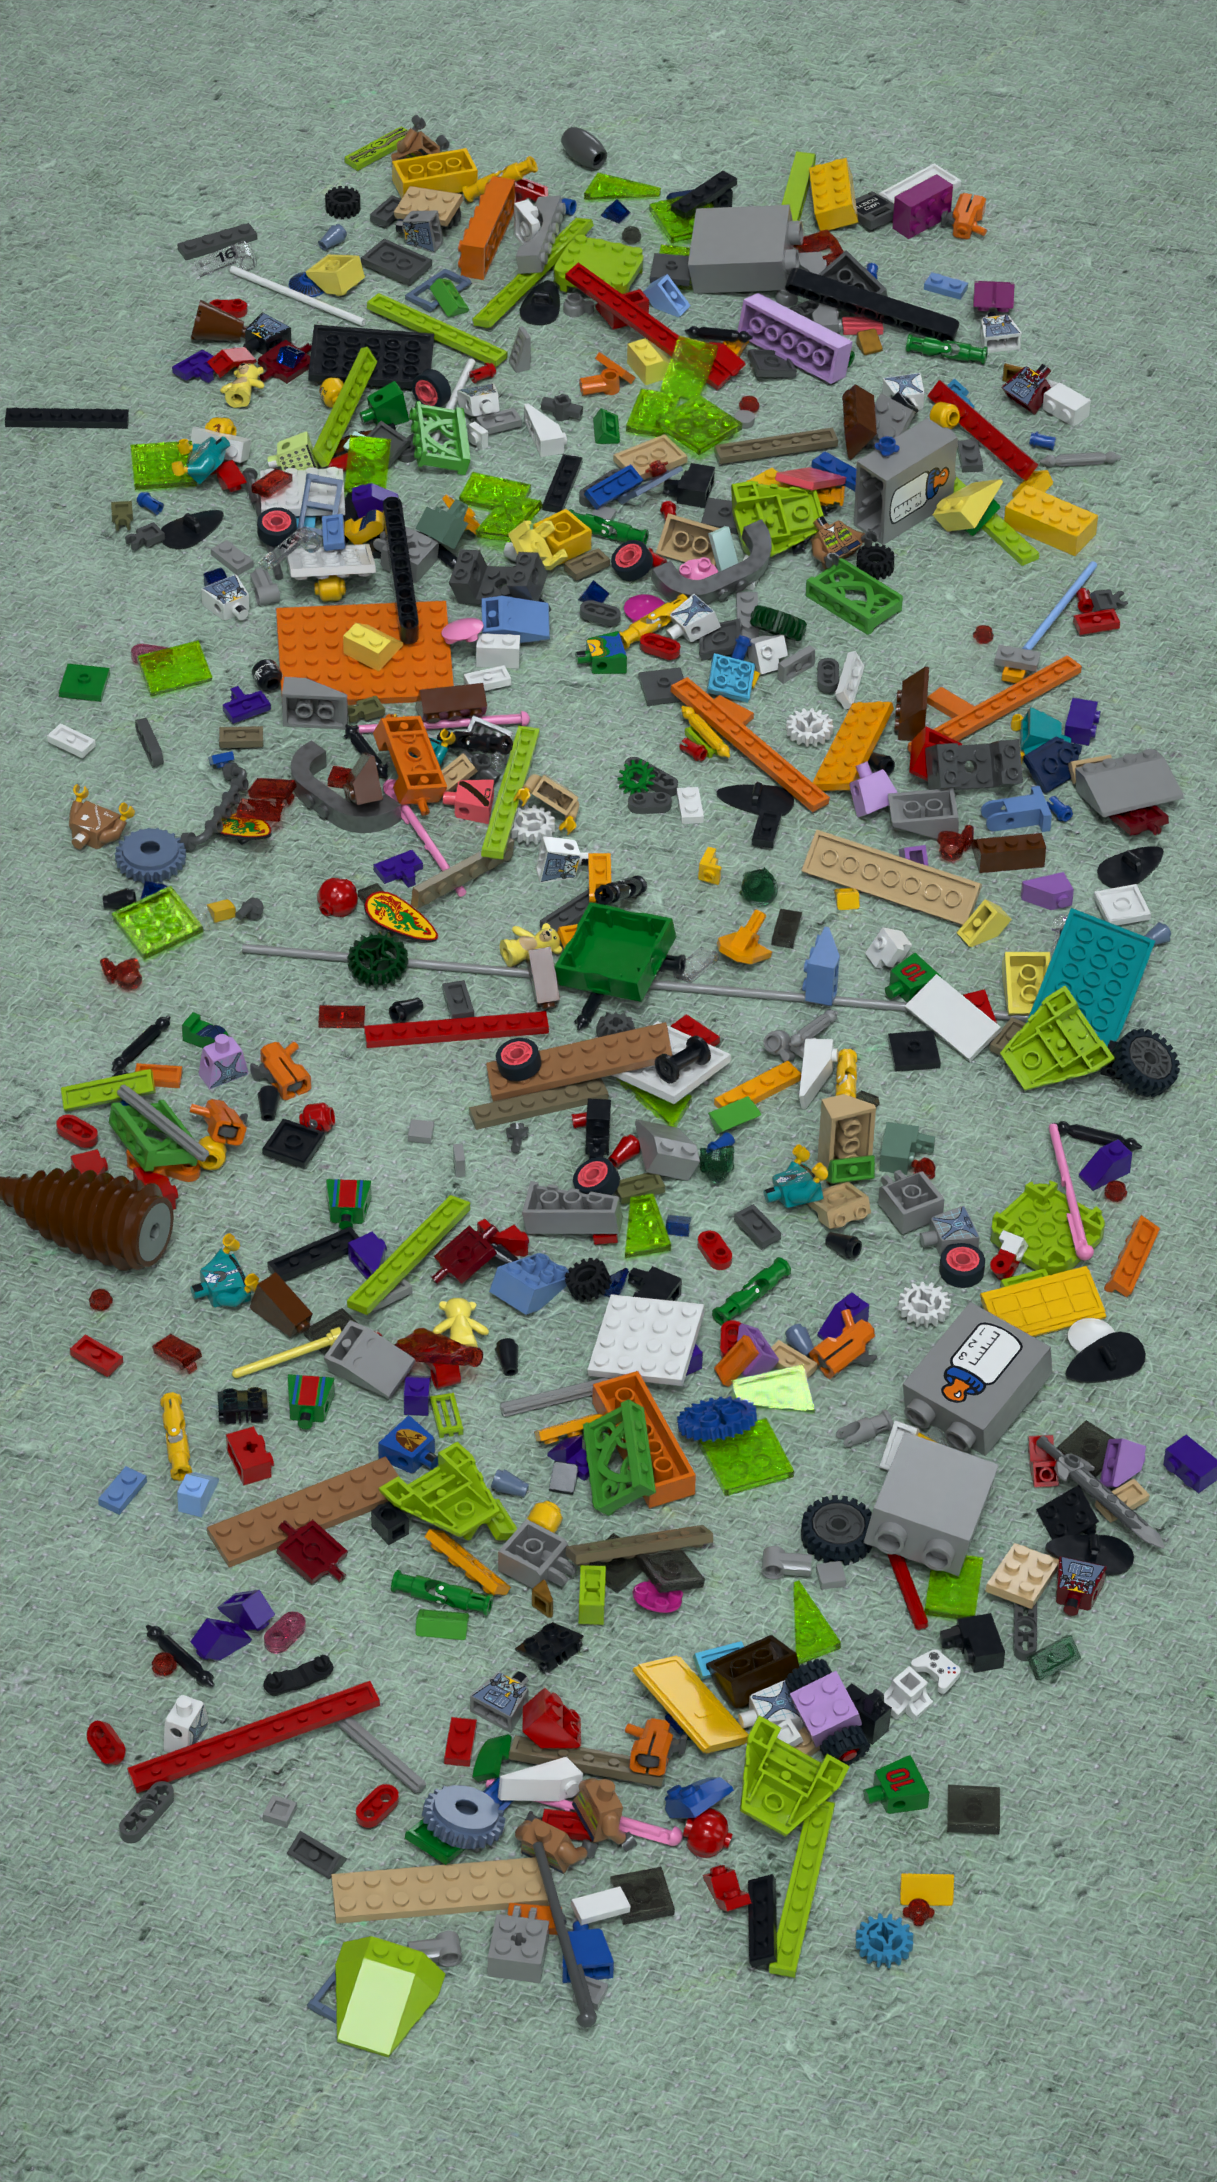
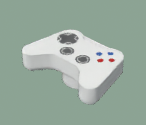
M936 1649L913 1659L911 1662V1668L916 1672H927L930 1674L931 1680L938 1683V1692L941 1694L946 1693L960 1677V1667Z

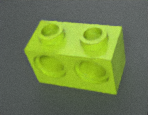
M581 1565L578 1624L604 1625L606 1566Z

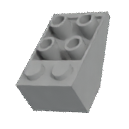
M351 1320L324 1356V1360L332 1374L388 1399L392 1397L416 1362L409 1354L370 1328Z

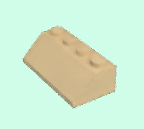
M845 1094L821 1100L817 1163L821 1162L828 1170L830 1160L873 1154L876 1115L874 1104Z

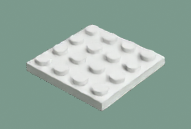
M311 467L306 470H297L295 468H288L285 471L272 468L260 470L261 513L266 509L281 507L288 509L295 516H300L306 474L310 473L343 480V469L337 467H329L327 469ZM344 481L338 514L345 515ZM311 482L308 501L334 505L337 487ZM307 508L305 516L332 515L333 512Z
M369 544L345 545V549L325 551L324 546L286 549V559L291 578L295 577L296 580H305L309 576L325 579L329 575L345 578L349 577L350 574L370 576L371 573H376L375 562Z
M667 1026L672 1053L675 1055L686 1048V1042L692 1036ZM707 1044L711 1051L710 1061L705 1065H698L694 1062L679 1071V1079L670 1084L659 1077L655 1065L612 1076L675 1104L730 1063L731 1054Z
M611 1295L587 1369L588 1375L615 1378L639 1371L644 1382L683 1386L705 1313L704 1304Z

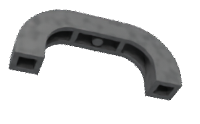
M762 519L745 526L742 539L750 551L749 557L701 580L688 579L682 576L673 563L669 561L652 569L651 580L658 591L671 601L677 599V596L681 594L688 598L695 594L705 604L717 599H724L737 590H744L748 585L758 580L765 572L769 563L772 545L769 530Z
M312 740L300 747L294 754L291 761V786L293 792L299 800L307 807L316 811L322 818L327 819L343 830L356 833L382 831L401 821V804L387 794L383 795V800L357 805L345 800L316 779L314 775L327 767L326 750Z

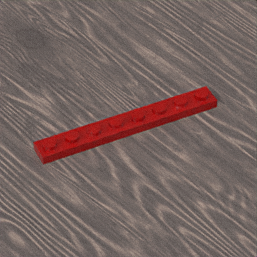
M941 380L936 383L927 395L935 403L945 402L954 404L960 414L958 423L1025 481L1028 480L1039 465Z
M546 1011L368 1025L364 1026L366 1048L549 1034V1024Z

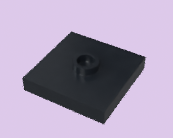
M934 1030L888 1033V1042L895 1072L940 1068L941 1061Z
M283 1118L262 1148V1155L305 1169L324 1141L325 1132Z

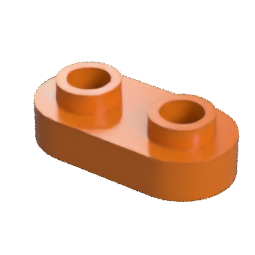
M189 1163L161 1166L165 1169V1176L184 1182L196 1181L201 1175L200 1164L198 1163L197 1166H191Z

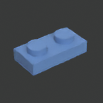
M932 272L924 283V290L961 300L968 289L967 282Z
M343 514L322 516L324 550L345 549Z
M125 1466L98 1498L99 1506L120 1515L147 1483V1476Z

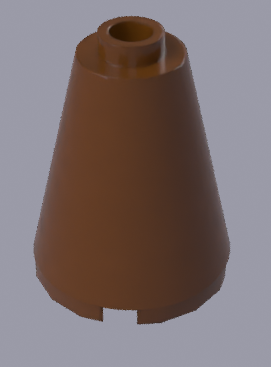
M200 300L191 339L240 341V338H245L247 326H244V321Z

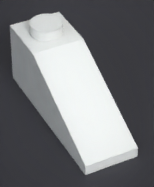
M524 404V422L540 457L563 454L564 445L567 444L565 432L562 433L560 426L530 404Z
M192 427L190 445L194 443L202 444L209 437L218 440L223 436L230 442L224 459L239 463L249 459L251 439Z
M805 1039L799 1093L801 1109H806L833 1072L834 1062H838V1048H834L833 1039Z
M567 1757L500 1776L498 1798L500 1800L561 1801L575 1797L580 1791L579 1783L582 1781L583 1773Z

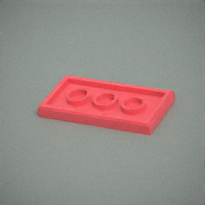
M807 467L777 472L775 480L808 490H818L844 485L846 477Z

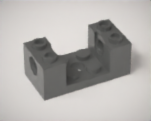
M460 549L449 585L459 604L482 605V598L496 596L539 601L548 573L538 553L518 552L515 561L516 566L503 567L487 566L480 550ZM501 584H506L502 588H498Z
M1019 739L973 745H958V743L937 744L925 748L929 790L1011 787L1023 783ZM967 761L972 762L974 765L972 773L967 772L965 769Z

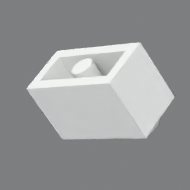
M1059 382L1044 393L1043 410L1074 427L1089 417L1091 400Z
M478 634L476 667L494 668L505 665L506 668L519 669L520 635Z

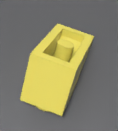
M984 899L957 931V934L968 946L973 947L999 936L1012 919L999 905Z

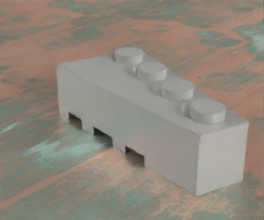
M530 1181L522 1211L527 1234H619L623 1220L618 1196L596 1192L583 1194L579 1192V1189L574 1188L566 1191L558 1189L557 1185L548 1184L547 1187L539 1186L538 1182Z

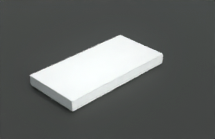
M934 163L880 192L879 195L894 203L895 196L936 174L953 184V190L961 186V180Z
M937 974L905 1005L910 1013L928 1028L934 1030V1033L969 1062L1002 1031L997 1023Z

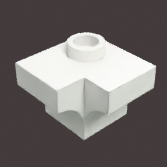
M781 634L775 636L763 635L753 638L750 641L752 645L747 650L749 661L755 663L757 672L760 674L778 670L779 658L788 656L785 638Z
M882 927L865 954L876 968L882 969L885 965L893 967L896 962H902L912 944L902 931Z
M910 1666L892 1680L890 1687L884 1693V1702L892 1707L891 1716L896 1720L906 1713L915 1721L933 1703L926 1691L928 1682Z

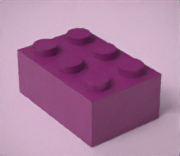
M936 174L895 196L892 229L910 239L940 223L942 213L944 211L951 212L953 184Z

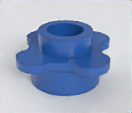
M889 436L880 438L879 443H876L874 446L883 456H889L900 449L896 445L895 439Z

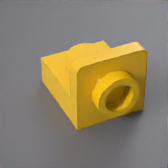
M707 847L699 863L698 880L719 885L722 868L718 866L716 849Z

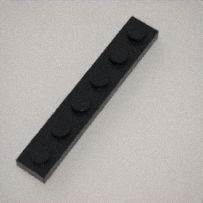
M14 407L6 408L5 427L128 429L129 409Z

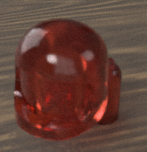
M966 825L961 834L953 831L940 832L937 836V842L940 844L939 854L941 858L950 862L960 859L963 852L967 851L974 841V827Z
M108 958L100 960L103 973L108 982L114 984L117 981L120 988L126 991L135 990L141 985L143 978L139 972V961L136 958L125 960L117 966L112 961H109Z

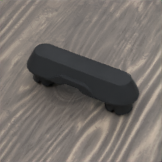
M322 1654L320 1657L316 1656L313 1661L304 1663L298 1668L282 1672L274 1671L273 1674L269 1673L263 1683L264 1689L270 1695L278 1696L292 1690L310 1686L317 1681L327 1678L333 1671V1663L327 1655Z

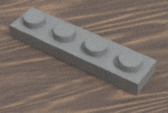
M736 592L737 619L740 618L742 622V635L750 639L759 637V629L750 624L751 613L754 607L758 605V592Z

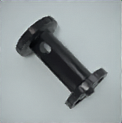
M692 1036L687 1040L686 1048L673 1056L661 1054L656 1057V1072L663 1081L669 1084L674 1083L679 1079V1071L694 1062L698 1065L707 1064L711 1059L710 1048L703 1038Z

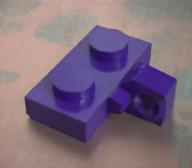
M202 349L172 366V373L185 381L193 376L196 378L200 376L202 381L209 383L214 380V370L211 369L207 361L213 355Z
M239 686L230 688V698L232 700L223 704V712L232 724L271 710V704L261 690L245 695Z
M413 850L373 864L374 872L384 884L401 879L408 888L416 885L415 872L423 869V862Z

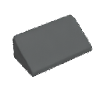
M299 1831L287 1852L288 1855L328 1879H331V1874H335L347 1860L346 1857L302 1831Z

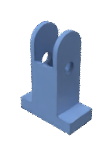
M1040 786L1031 787L1030 795L991 800L981 807V814L987 819L986 826L990 831L1039 825L1042 832H1047L1051 829L1052 814Z

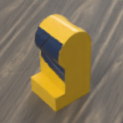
M371 510L366 516L357 521H354L352 518L345 521V536L354 545H358L379 535L384 530L383 513L379 510Z

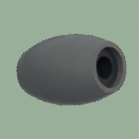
M570 127L563 133L561 143L566 152L575 161L593 169L600 168L605 163L607 152L603 144L590 132L578 127Z

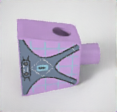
M219 1034L215 1037V1043L207 1045L202 1049L199 1076L209 1090L248 1075L243 1052L233 1037Z

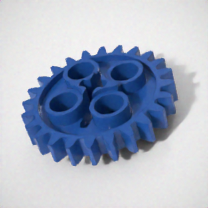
M720 1396L717 1400L709 1398L707 1402L700 1400V1404L692 1403V1408L685 1407V1411L679 1412L680 1416H677L678 1429L681 1435H686L687 1439L693 1437L694 1441L702 1438L703 1442L712 1439V1442H714L717 1438L725 1440L727 1436L734 1438V1434H743V1430H750V1426H755L757 1421L756 1406H753V1402H748V1399L741 1400V1397L732 1399V1396L728 1398Z

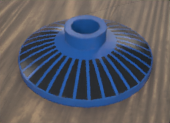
M306 272L294 275L289 281L290 289L307 296L317 297L325 293L306 275Z

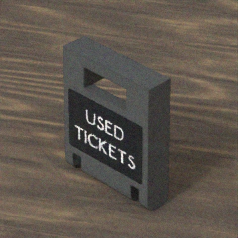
M871 191L855 199L858 223L872 230L893 220L894 203ZM886 210V212H884V213H882V214H880V215H878V216H874V215H876V214H878V213L883 212V211Z

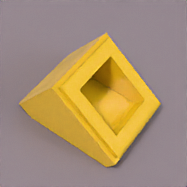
M854 888L834 890L838 910L859 909L858 890Z
M229 899L207 904L214 923L236 917V908Z

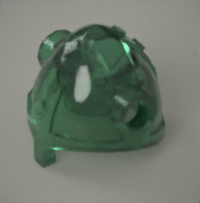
M765 867L748 871L743 875L741 890L738 893L752 905L766 906L772 903L777 896V881Z
M724 1146L707 1154L706 1148H700V1170L706 1174L710 1181L719 1184L734 1170V1146Z

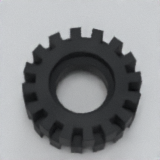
M338 186V189L336 187H333L332 190L329 189L328 193L325 194V210L327 214L329 213L331 217L334 215L336 219L338 217H341V219H344V217H347V219H350L351 216L355 217L360 212L359 191H354L353 187L348 189V186H345V188Z
M875 543V546L869 548L864 545L862 549L858 550L856 567L877 580L880 577L886 579V576L890 577L894 571V552L883 544L880 547L878 543Z
M588 1258L587 1262L585 1259H582L581 1264L576 1262L573 1264L574 1268L570 1267L568 1269L569 1273L565 1274V1282L572 1297L575 1300L579 1299L580 1302H584L585 1299L590 1302L593 1297L598 1299V1295H604L606 1293L605 1289L609 1290V1284L612 1283L604 1262L597 1258L595 1260Z

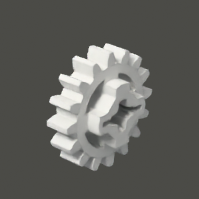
M803 708L801 713L794 711V716L789 715V720L786 721L787 736H791V741L797 740L798 745L805 743L806 747L809 744H813L816 747L818 742L825 744V739L830 740L833 734V720L829 719L828 714L822 715V710L814 712V708H811L810 711H806Z
M525 805L523 810L518 807L511 831L512 839L518 837L519 843L524 840L526 845H529L530 841L537 845L538 840L542 841V837H552V832H555V818L551 816L550 811L545 812L544 807L537 809L536 805H533L532 808Z
M921 1282L920 1286L912 1283L911 1289L905 1287L904 1294L900 1293L898 1310L901 1311V1317H907V1323L916 1322V1327L924 1324L925 1328H928L929 1323L938 1326V1320L944 1322L945 1317L949 1316L951 1299H948V1292L942 1293L941 1286L933 1288V1283H930L929 1286H925L924 1282Z

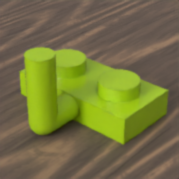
M494 1499L500 1514L484 1524H487L496 1540L507 1541L517 1530V1527L500 1500ZM479 1527L464 1535L463 1538L470 1541Z

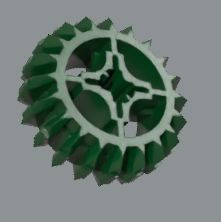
M761 605L755 606L751 613L750 624L759 630L773 635L781 634L784 635L785 639L801 641L806 633L807 623L791 614Z
M380 930L377 935H373L370 931L369 937L361 935V941H354V947L349 949L347 962L349 963L348 969L353 979L357 978L359 985L365 982L367 989L371 985H374L376 990L379 985H383L386 989L388 983L395 985V979L401 980L402 974H406L409 959L407 958L408 951L404 948L403 941H398L397 936L391 938L389 932L383 936ZM386 951L392 953L396 959L391 958V955L386 954ZM360 961L364 962L370 969L365 968Z

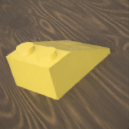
M997 479L971 483L942 499L937 504L933 516L947 532L973 529L979 523L1003 481Z
M1050 952L1004 953L1002 979L1008 1015H1030L1051 960Z

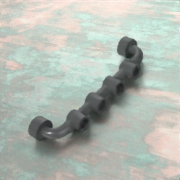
M226 763L223 767V776L227 781L231 780V788L228 792L222 794L220 806L214 807V816L211 820L205 822L204 832L198 836L193 832L182 833L180 843H184L186 850H194L197 845L207 841L213 833H221L223 830L221 819H229L231 817L232 810L230 805L239 804L240 795L238 792L248 789L249 783L246 778V770L239 767L237 763Z

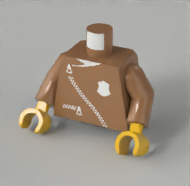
M76 784L73 787L76 800L72 802L69 813V828L72 830L73 846L77 849H82L85 845H88L92 848L100 849L105 844L118 840L127 824L126 819H130L135 815L134 808L130 806L128 809V805L123 802L119 805L118 809L122 814L120 815L87 800L82 803V800L88 797L89 791L84 786L83 792L78 793L80 786Z

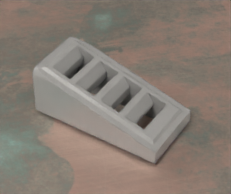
M523 326L518 329L509 358V364L516 373L530 370L531 337Z
M474 715L466 732H475L477 725H480L481 728L478 733L480 735L483 734L485 728L489 729L487 734H492L493 731H496V736L498 737L504 734L511 738L513 734L509 730Z

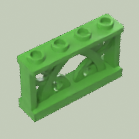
M416 401L415 407L410 410L409 419L412 420L411 433H414L412 444L415 446L414 458L417 459L418 467L426 465L456 470L457 474L466 475L471 457L464 408L456 407L455 410L423 405L421 401ZM440 430L443 435L453 440L446 441L441 445L429 434Z
M843 558L839 559L837 566L834 564L815 578L812 576L806 580V597L867 635L872 633L874 628L883 621L902 611L903 596ZM839 576V582H836L834 578ZM845 590L865 592L867 602L849 600L845 597Z
M164 1099L159 1100L158 1103L151 1104L192 1137ZM120 1102L111 1104L108 1123L144 1171H153L156 1166L188 1163L191 1166H197L198 1160L168 1135L162 1142L146 1136L147 1128L165 1133L131 1105L123 1106Z
M627 1399L621 1403V1407L591 1423L586 1422L583 1424V1438L587 1452L586 1460L590 1474L589 1482L593 1496L592 1503L596 1510L610 1516L613 1514V1511L644 1495L650 1496L656 1493L644 1407ZM609 1428L612 1431L611 1435L602 1433ZM617 1444L621 1448L626 1449L628 1456L622 1463L620 1474L613 1472L608 1467L609 1460ZM619 1483V1490L617 1494L611 1497V1493L614 1494L617 1491ZM626 1485H632V1487L626 1489Z

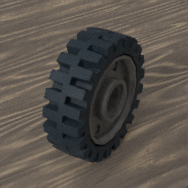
M1139 1028L1138 1030L1134 1029L1128 1032L1114 1046L1112 1054L1115 1060L1112 1061L1114 1062L1112 1067L1113 1070H1118L1115 1073L1117 1078H1123L1120 1082L1123 1085L1129 1084L1128 1089L1130 1091L1136 1089L1135 1094L1140 1095L1143 1093V1097H1149L1150 1095L1151 1097H1156L1164 1093L1177 1080L1180 1068H1178L1180 1063L1179 1060H1175L1178 1057L1176 1052H1171L1173 1049L1172 1045L1167 1046L1165 1044L1167 1040L1164 1037L1160 1040V1034L1155 1032L1152 1035V1030L1147 1029L1144 1031V1028Z
M832 1495V1500H829L828 1496L822 1497V1503L819 1500L814 1501L813 1506L810 1504L807 1507V1512L805 1511L801 1524L803 1547L807 1549L808 1554H814V1559L817 1561L823 1558V1563L843 1561L845 1566L849 1565L850 1560L853 1563L859 1562V1557L861 1559L865 1558L866 1554L872 1549L871 1545L864 1543L872 1512L869 1508L866 1509V1505L862 1502L858 1504V1500L855 1498L848 1501V1496H842V1500H838V1495Z

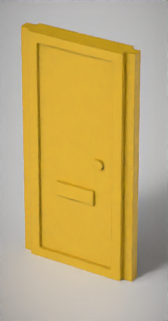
M1087 1266L980 1293L984 1310L1032 1337L1070 1328L1072 1324L1081 1319L1095 1318L1101 1320L1107 1317Z
M676 1655L638 1664V1666L633 1668L634 1674L703 1753L707 1754L743 1745L747 1742L749 1734L680 1656Z

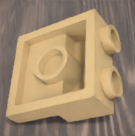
M841 1182L822 1190L824 1199L806 1203L818 1213L819 1221L829 1229L843 1227L847 1222L864 1219L871 1213L869 1197L849 1182Z

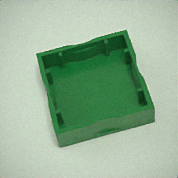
M590 902L577 925L574 936L567 943L554 966L559 985L642 1002L677 937L673 919L648 913L629 912L617 907Z

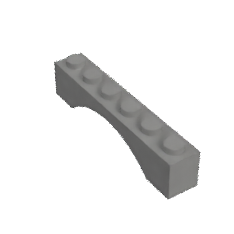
M561 195L538 197L535 206L538 209L539 216L537 219L541 228L532 239L519 246L516 254L519 274L543 272L544 266L548 262V255L551 254V247L555 244V236L559 233L562 217L566 214V205L562 203Z
M821 252L799 253V269L819 274L827 267L826 259L823 260ZM820 303L818 308L812 313V321L837 334L841 332L842 325L841 320H838V309Z

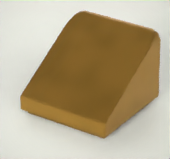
M875 328L857 332L856 344L864 355L883 351Z
M1005 363L1002 381H1009L1022 367Z
M542 1580L532 1589V1606L548 1618H552L553 1598L546 1581Z

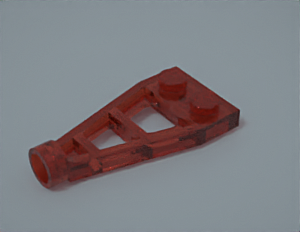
M827 229L804 236L802 245L793 246L795 249H798L799 253L820 252L830 248L833 253L822 256L823 260L826 259L827 266L844 252L838 240Z
M426 1328L415 1329L412 1334L399 1339L394 1344L413 1357L416 1362L478 1367L483 1360V1351L480 1348L467 1347L440 1333L434 1334L433 1331H429ZM434 1344L438 1345V1347L430 1352H423Z

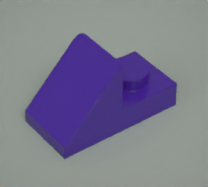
M580 1435L563 1439L547 1453V1456L554 1461L578 1465V1477L585 1481L590 1477L586 1460L587 1452L582 1448L583 1437Z

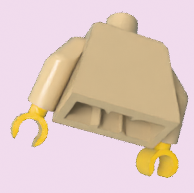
M537 774L531 775L522 789L518 790L513 800L520 799L523 802L521 806H525L530 798V794H533L565 815L566 819L559 825V830L562 831L563 828H566L567 835H569L576 828L575 820L580 805L577 799L579 797L546 774L542 777Z

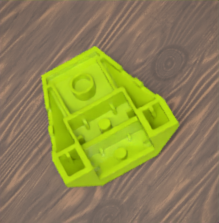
M756 481L731 485L732 514L742 549L748 556L750 551L742 539L743 528L760 519L767 526L771 536L770 557L819 532L813 522L822 516L824 517L816 490L792 486L790 488L778 487V484L763 485L758 484Z
M1066 986L1046 997L1038 1010L1028 1018V1022L1014 1035L1000 1052L1025 1091L1097 1072L1115 1060L1103 1040L1099 1039L1080 1011L1078 1003Z
M458 1441L438 1452V1467L411 1483L406 1484L398 1476L379 1487V1492L394 1506L460 1538L500 1514V1510L489 1488L487 1489L484 1483V1477L476 1466L473 1455Z
M759 1715L747 1737L740 1811L786 1837L839 1789L850 1766L829 1754H826L821 1762L778 1739L777 1736L781 1727Z
M373 1936L343 1942L335 1964L337 2042L389 2058L408 2035L409 2030L416 2022H419L424 2012L438 1999L446 1974L425 1953Z

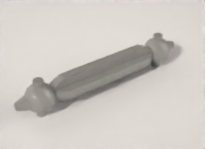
M1112 451L1106 454L1090 452L1060 454L1056 457L1047 455L1044 459L1040 460V463L1045 464L1047 467H1053L1055 464L1058 466L1102 464L1105 461L1112 464L1116 460L1121 459V455L1115 454Z
M831 1009L826 1010L824 1014H821L800 1029L797 1034H793L790 1038L789 1046L796 1048L802 1046L805 1043V1039L813 1038L828 1027L830 1023L835 1022L838 1012Z

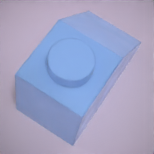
M668 274L653 281L643 291L655 309L676 317H680L691 306Z
M197 1472L186 1474L177 1491L178 1512L202 1517L217 1487L219 1478Z

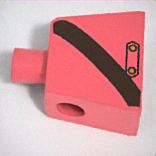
M461 780L458 782L456 792H444L443 804L455 805V816L457 818L489 824L494 799V780Z

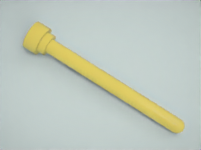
M340 1327L331 1329L330 1333L326 1334V1337L236 1368L232 1371V1376L240 1378L321 1348L331 1347L340 1335L341 1329Z

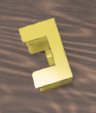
M523 521L508 533L517 555L518 552L538 553L546 570H552L568 558L565 549H561L552 556L545 541V538L555 531L552 521H544L534 530H530L529 525H531V521Z

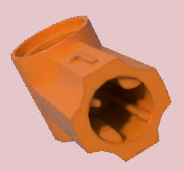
M607 368L600 375L580 378L579 385L582 396L600 392L606 395L617 394L620 391L619 371L615 368Z

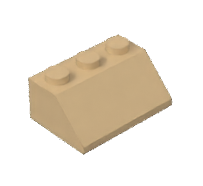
M668 513L656 554L682 562L706 557L717 568L708 534L720 528Z

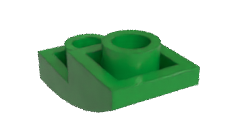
M507 1734L487 1739L477 1756L472 1778L477 1782L499 1777L501 1762L509 1759L511 1735Z

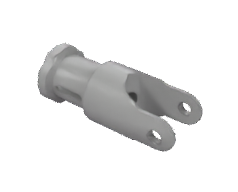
M883 1410L879 1415L871 1418L865 1417L837 1430L836 1436L840 1439L846 1437L843 1444L846 1447H850L872 1439L876 1434L885 1430L891 1431L894 1423L890 1413L887 1410Z

